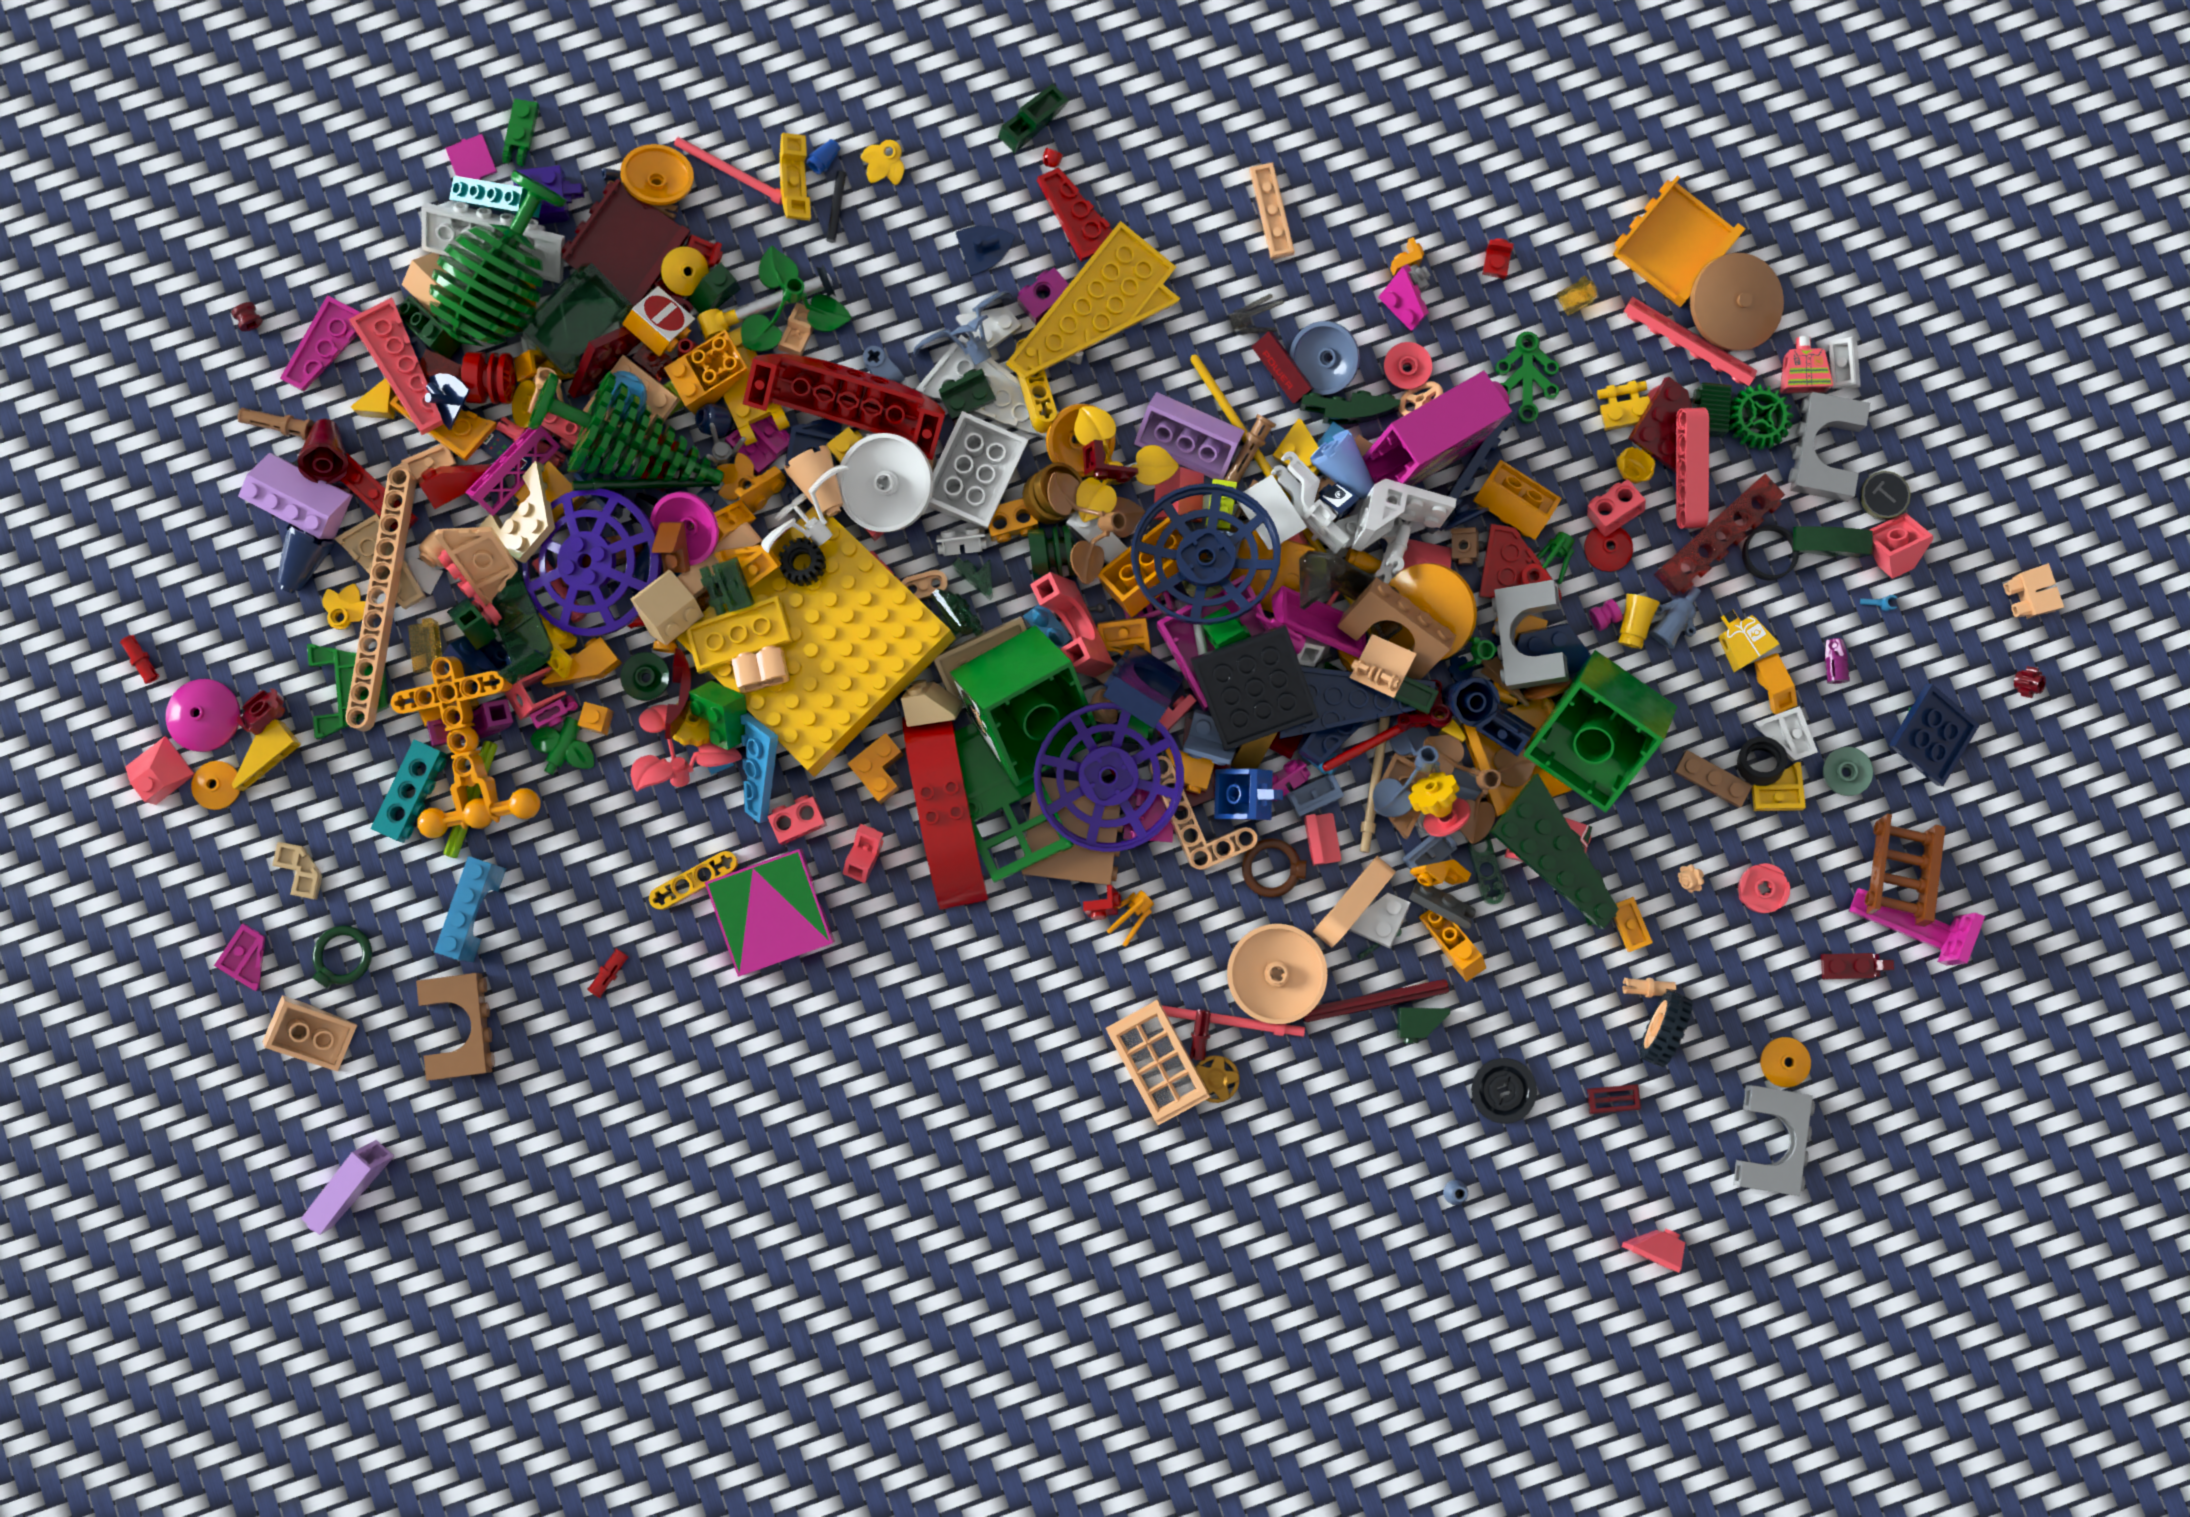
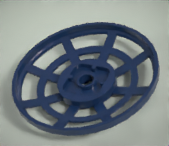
M1201 483L1188 485L1161 497L1142 516L1135 529L1131 545L1133 574L1138 587L1146 599L1165 615L1181 622L1196 625L1225 623L1251 611L1271 590L1278 575L1281 559L1279 534L1268 512L1258 501L1245 492L1221 484ZM1211 495L1210 509L1194 510L1180 516L1172 505L1174 502L1190 496ZM1221 497H1228L1244 504L1256 516L1245 525L1235 516L1220 511ZM1164 510L1171 523L1161 533L1156 546L1141 542L1149 524L1157 514ZM1208 518L1207 528L1198 529L1193 532L1185 524L1194 519ZM1218 519L1230 523L1238 531L1230 537L1217 530ZM1262 523L1267 528L1272 541L1273 560H1258V548L1252 532ZM1177 529L1183 537L1177 550L1164 548L1168 537ZM1244 538L1248 542L1251 559L1236 558L1234 546ZM1139 552L1154 556L1155 571L1161 583L1149 589L1145 585L1140 572ZM1203 553H1209L1213 556V559L1208 563H1203L1199 560V557ZM1162 558L1176 560L1179 572L1167 579L1162 568ZM1234 568L1249 569L1245 579L1237 588L1228 579L1233 573ZM1256 570H1271L1265 587L1249 603L1241 593L1252 582ZM1184 580L1195 585L1194 598L1182 594L1174 586ZM1220 584L1227 593V595L1216 599L1204 600L1207 587H1214ZM1168 591L1176 599L1192 605L1190 617L1169 610L1159 603L1155 597ZM1231 600L1241 608V610L1223 617L1200 618L1203 607L1218 606Z

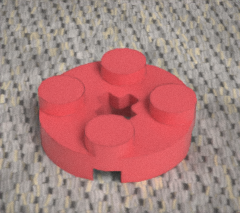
M1763 863L1751 866L1740 877L1738 883L1739 900L1748 909L1756 913L1765 914L1773 912L1786 904L1790 895V884L1787 882L1784 872L1775 865ZM1763 882H1766L1767 888L1770 889V892L1764 893V895L1760 894L1758 885H1762Z

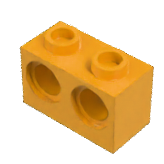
M1023 498L999 504L988 529L992 542L1003 543L1011 540V536L1019 534L1022 537L1028 536L1027 530L1039 529L1038 521L1029 514L1024 505ZM1026 513L1030 516V520L1026 523H1020L1017 520L1018 515ZM997 520L1006 521L1007 525L1003 529L999 530L993 526Z

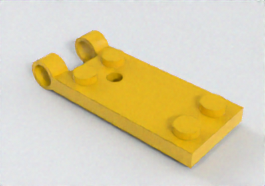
M741 327L728 332L748 370L723 397L741 437L746 438L745 445L749 446L757 442L750 424L771 415L779 431L790 427V424L781 405L771 403L767 411L743 405L753 357L758 355L755 351H751L742 345Z

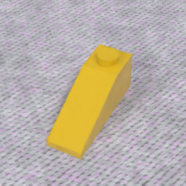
M277 719L272 720L262 733L255 735L232 783L235 789L246 790L302 745L284 722Z

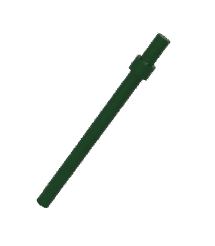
M592 478L585 481H572V490L719 487L720 484H714L706 478L702 483H694V478H689L686 482L678 481V478H672L671 481L663 480V478L622 480Z

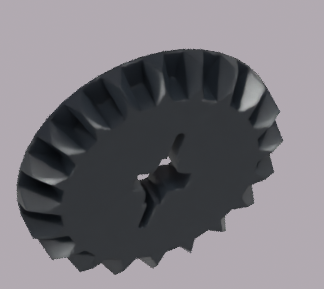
M1509 1058L1493 1059L1477 1070L1471 1087L1472 1100L1476 1109L1485 1118L1501 1124L1514 1123L1524 1118L1532 1110L1537 1096L1536 1082L1530 1070L1522 1063ZM1507 1081V1089L1510 1091V1094L1504 1095L1501 1098L1497 1087H1502Z

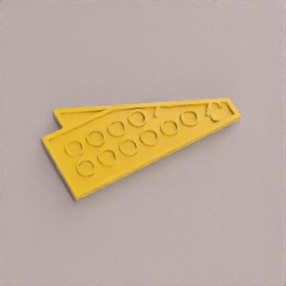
M1120 221L1009 358L1006 365L1025 380L1175 305L1180 298L1163 284L1175 270L1176 266Z

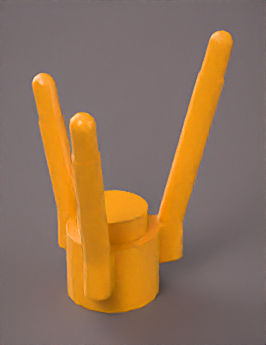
M1142 890L1137 894L1133 892L1128 898L1121 901V906L1118 909L1130 903L1128 905L1130 909L1107 930V933L1110 934L1133 913L1137 916L1142 914L1123 942L1124 947L1129 944L1146 917L1152 913L1150 908L1154 903Z

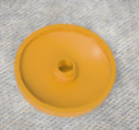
M1423 563L1402 570L1389 582L1393 590L1408 598L1415 606L1427 612L1434 620L1449 628L1456 635L1451 649L1441 660L1455 655L1467 644L1475 629L1477 607L1471 588L1456 571L1440 564ZM1391 620L1381 621L1382 628L1389 642L1407 650L1415 643L1412 633L1404 625Z

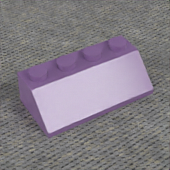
M1156 392L1148 404L1134 444L1141 448L1148 445L1160 446L1178 464L1203 473L1212 479L1224 480L1245 430Z
M272 453L266 455L247 474L238 497L319 539H334L353 496L332 484H326V481L319 480L318 483L306 479L300 473L297 466Z

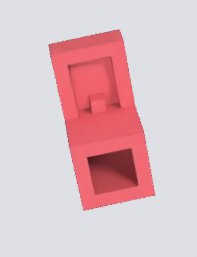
M860 824L856 832L854 845L845 860L842 874L866 883L884 842L882 840V832Z

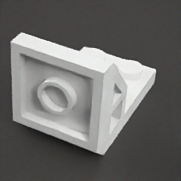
M1384 479L1374 484L1360 506L1352 549L1363 551L1392 530L1397 517H1401L1406 521L1420 522L1427 527L1440 528L1454 510L1457 499Z

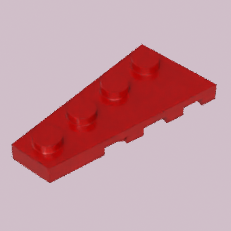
M1060 168L1038 176L1037 182L1080 262L1091 258L1113 231L1110 228V224L1105 218H1101L1089 200L1086 201L1079 193V189Z

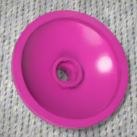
M674 492L661 498L653 508L650 521L656 533L661 522H684L690 566L699 564L712 555L718 543L719 527L714 512L703 499L689 492Z
M210 679L190 681L181 686L169 700L166 709L168 731L172 738L186 749L196 752L216 750L229 742L238 729L237 717L238 714L241 716L239 702L235 694L220 682ZM199 709L200 714L194 717V711Z

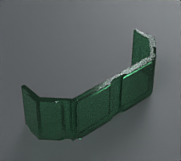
M519 569L512 578L506 581V586L492 600V605L503 618L498 621L497 629L512 662L497 673L511 684H515L548 662L552 656L550 652L554 650L543 621L526 589L524 578Z

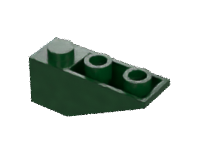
M410 295L399 306L398 312L401 320L430 348L450 360L462 343L450 337L436 322L442 321Z
M467 598L447 611V614L476 650L487 645L492 639L497 637L482 614Z

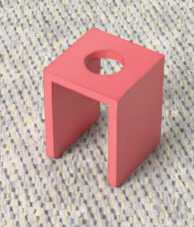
M551 666L515 681L512 684V688L504 693L520 720L529 717L530 714L562 699L566 695V692L562 691L533 704L527 694L525 687L541 681L552 670ZM517 694L521 697L523 706L519 704Z

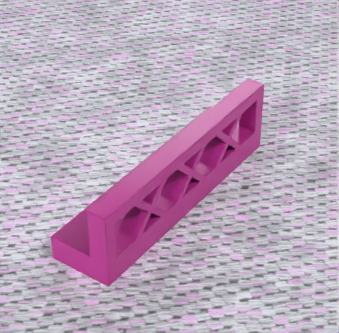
M541 426L537 430L527 428L465 493L472 500L477 501L490 515L494 516L525 484L523 478H520V474H524L527 471L520 470L522 458L532 457V464L534 461L544 464L561 446ZM544 437L551 447L545 453H537V443ZM507 474H515V484L511 488H503V478ZM489 492H498V501L491 508L483 499Z

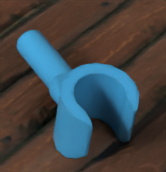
M1889 595L1882 599L1861 598L1860 604L1880 606L1883 611H1890L1897 607L1890 606L1888 600L1898 598L1895 595Z

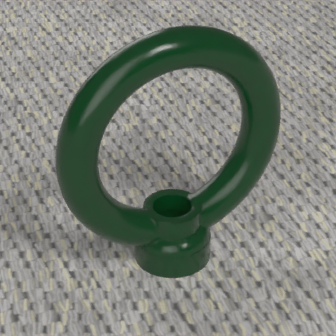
M337 926L324 932L318 938L313 948L312 960L316 973L312 978L327 989L332 984H349L361 978L368 970L372 961V946L367 936L352 926ZM346 935L353 937L362 948V958L358 967L344 975L333 973L325 967L323 962L325 946L337 936Z

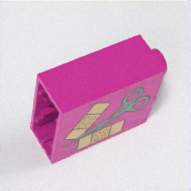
M1482 371L1392 422L1362 457L1374 484L1384 479H1389L1414 486L1474 451L1512 412L1508 406L1509 396L1505 388L1499 382L1491 381L1487 373Z

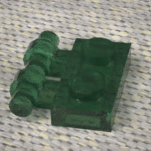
M737 557L712 565L714 574H711L709 566L699 569L702 576L700 579L703 586H706L710 597L708 601L710 606L714 607L717 616L726 613L723 605L725 603L729 612L752 606L755 603ZM718 582L723 595H719L715 583Z
M937 588L930 594L955 632L965 635L973 632L975 636L983 633L980 620L976 615L972 614L969 609L970 605L966 599H962L959 593L953 594L951 591L946 592Z

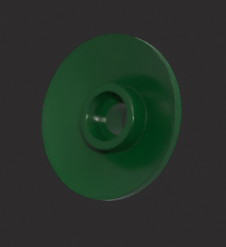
M641 652L631 656L624 663L621 669L620 680L623 689L629 696L636 700L649 701L656 699L664 693L669 684L670 673L667 664L661 657L650 652ZM645 674H650V681L644 682L643 676Z

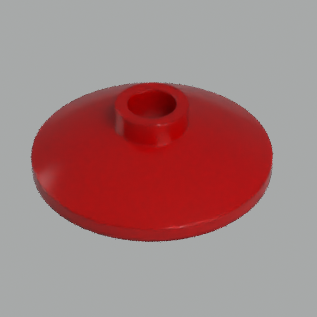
M1595 527L1585 539L1584 553L1588 562L1594 568L1604 572H1614L1623 568L1630 561L1633 554V543L1629 534L1621 527L1606 537ZM1607 542L1614 544L1613 550L1607 548Z

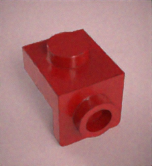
M691 234L689 236L686 247L699 251L706 259L709 269L715 266V264L718 265L723 255V251H720L722 243L716 242L713 244Z
M1107 885V899L1083 901V911L1093 920H1102L1109 915H1118V907L1121 906V894L1117 892L1113 885Z

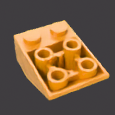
M726 329L664 367L685 407L695 416L698 409L705 404H715L748 370Z

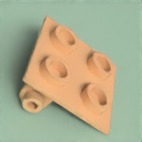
M1372 634L1359 660L1355 659L1351 668L1354 670L1350 678L1395 698L1417 654Z

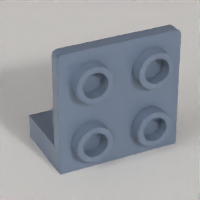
M1196 709L1189 736L1182 751L1192 758L1200 759L1203 757L1210 759L1217 765H1230L1237 747L1225 751L1211 713Z

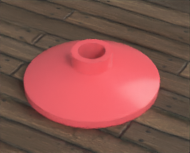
M1399 343L1387 353L1384 360V372L1387 379L1394 386L1406 390L1415 389L1422 386L1429 379L1432 372V359L1428 351L1417 343ZM1409 365L1411 367V371H1404L1403 366Z
M1457 798L1452 804L1451 813L1447 816L1438 818L1431 813L1426 814L1423 822L1426 832L1432 836L1442 837L1458 831L1470 817V806L1464 799Z

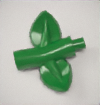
M566 716L560 733L553 727L544 726L535 731L531 736L530 740L533 747L541 753L548 754L545 759L548 762L544 770L546 773L553 775L556 768H561L565 760L569 765L576 768L589 769L594 767L595 761L592 749L586 742L576 740L581 728L578 726L577 720Z

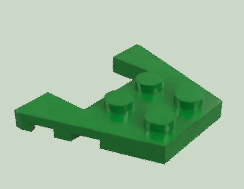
M307 644L308 664L310 667L335 666L338 713L313 716L314 738L322 739L349 726L346 722V711L357 653ZM372 665L367 666L365 669V676H369L373 672ZM384 668L377 713L389 708L386 668ZM368 689L361 692V700H365L369 696ZM364 713L357 716L356 723L365 719Z

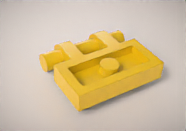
M1634 380L1629 381L1626 385L1615 387L1613 384L1606 386V389L1597 390L1598 399L1608 398L1609 403L1600 406L1605 431L1634 426L1638 423L1650 403L1649 396L1639 398L1638 392L1647 390L1646 381L1636 382ZM1630 395V400L1617 402L1616 396Z

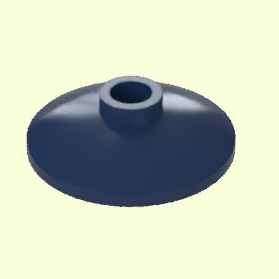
M1467 504L1456 509V516L1448 522L1444 531L1453 529L1489 511V508L1476 507L1470 509Z

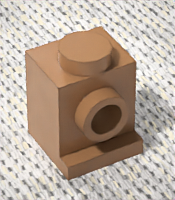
M1476 527L1451 529L1452 559L1454 562L1465 566L1472 565L1473 561H1479V532ZM1461 543H1468L1466 549H1460Z

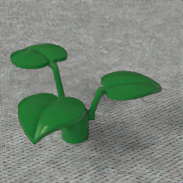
M770 246L760 261L758 276L761 283L769 289H775L780 286L783 289V299L771 322L766 316L761 314L750 315L744 320L741 327L742 345L755 352H764L775 348L781 340L782 332L774 324L777 322L787 302L797 303L802 299L805 308L810 310L807 315L809 324L821 332H831L850 321L851 315L841 303L832 297L828 298L827 295L819 294L813 296L810 305L806 298L807 294L803 292L804 282L798 278L796 264L774 246Z

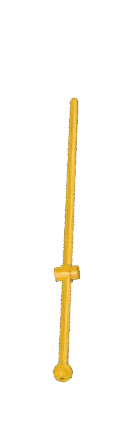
M1192 355L1190 360L1231 424L1245 430L1242 441L1245 444L1247 429L1199 356ZM1258 449L1253 458L1267 478L1272 475L1271 471L1273 469L1260 449ZM1282 488V490L1291 502L1290 495ZM1308 528L1304 529L1303 533L1312 547H1315V553L1321 560V564L1316 567L1317 571L1323 579L1331 576L1349 605H1351L1357 598L1340 573L1339 569L1344 566L1342 559L1337 553L1330 557L1319 539L1313 541L1311 537L1314 534ZM1374 624L1367 630L1370 637L1374 634L1383 638Z

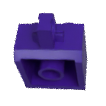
M560 165L516 170L567 200L563 207H557L542 200L539 218H531L537 220L538 225L569 220L568 204L572 203L573 199L585 197L582 184H570V181H566L565 172ZM513 182L514 186L521 187L515 182Z

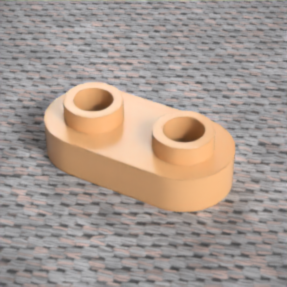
M931 570L909 576L901 582L908 589L911 586L916 587L917 591L914 595L919 600L941 595L948 587L946 575L939 570ZM939 580L940 586L937 588L932 587V582Z

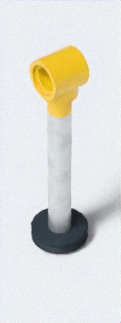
M824 265L820 268L816 266L819 276L805 281L803 292L810 296L825 290L828 298L830 295H835L832 279ZM783 290L725 313L719 309H710L698 315L697 319L705 340H709L725 329L728 332L730 326L744 321L750 315L763 314L779 308L783 299Z

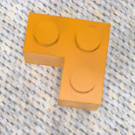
M884 733L847 763L880 805L900 790L885 770L900 759L903 753L887 733Z

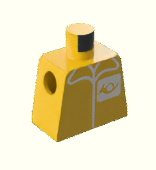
M1732 609L1720 617L1728 630L1719 635L1718 638L1734 672L1779 645V642L1753 615L1741 621Z

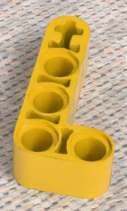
M1026 338L1021 339L1020 341L1017 342L1015 351L1018 349V347L1022 344V342H1023ZM1045 370L1035 374L1036 377H1029L1025 380L1017 374L1033 428L1037 432L1047 433L1050 424L1056 418L1057 410ZM1034 395H1040L1042 398H1037Z

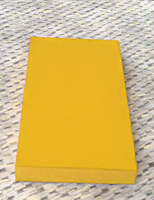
M779 596L695 623L686 630L696 670L699 674L732 664V660L744 652L756 654L766 646H776L777 648L793 643Z

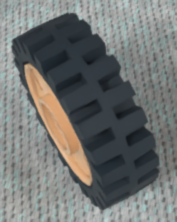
M1670 990L1664 993L1662 999L1658 1002V1006L1655 1007L1654 1013L1650 1017V1022L1647 1024V1030L1643 1035L1644 1039L1641 1042L1639 1056L1642 1059L1660 1067L1666 1066L1671 1061L1672 1056L1676 1053V1048H1679L1681 1044L1680 1041L1685 1035L1684 1031L1687 1029L1688 1021L1691 1018L1690 1014L1693 1005L1691 999Z

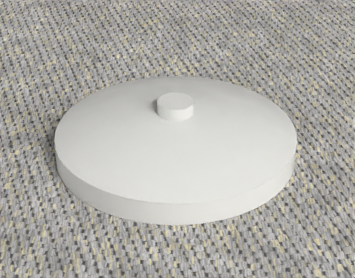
M878 433L859 440L843 457L840 465L847 466L850 470L839 472L837 480L843 501L842 507L855 523L876 532H895L912 525L925 512L932 497L933 473L926 455L915 443L899 435Z

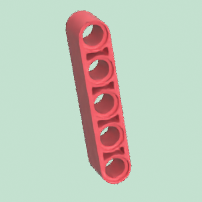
M1704 407L1681 408L1676 418V522L1680 529L1704 528L1707 526L1709 519V413Z

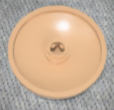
M1268 924L1250 931L1236 944L1228 961L1227 981L1233 999L1246 1014L1264 1023L1286 1024L1303 1018L1320 1002L1327 984V964L1319 945L1304 931L1286 924Z

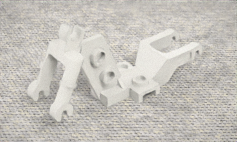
M1286 452L1281 460H1290L1287 468L1301 484L1282 465L1275 466L1271 474H1280L1277 482L1291 496L1292 505L1307 528L1314 534L1311 539L1315 541L1320 538L1335 554L1342 549L1351 547L1359 514L1334 523L1333 520L1337 516L1333 513L1332 509L1320 499L1314 503L1320 479L1294 452ZM1401 517L1395 519L1392 530L1382 537L1388 542L1386 552L1382 556L1381 567L1373 575V579L1381 577L1383 582L1388 584L1392 579L1393 565H1395L1394 574L1399 573L1404 568V560L1402 558L1408 548L1407 543L1415 521H1408V524H1404Z

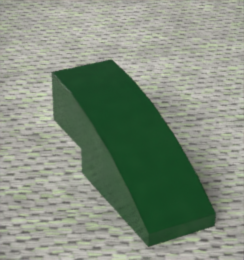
M1051 84L1020 107L1018 114L1001 126L998 137L1014 153L1017 152L1065 107L1069 99L1054 84Z
M1796 526L1793 527V551L1830 557L1842 555L1862 558L1873 555V531L1842 527Z

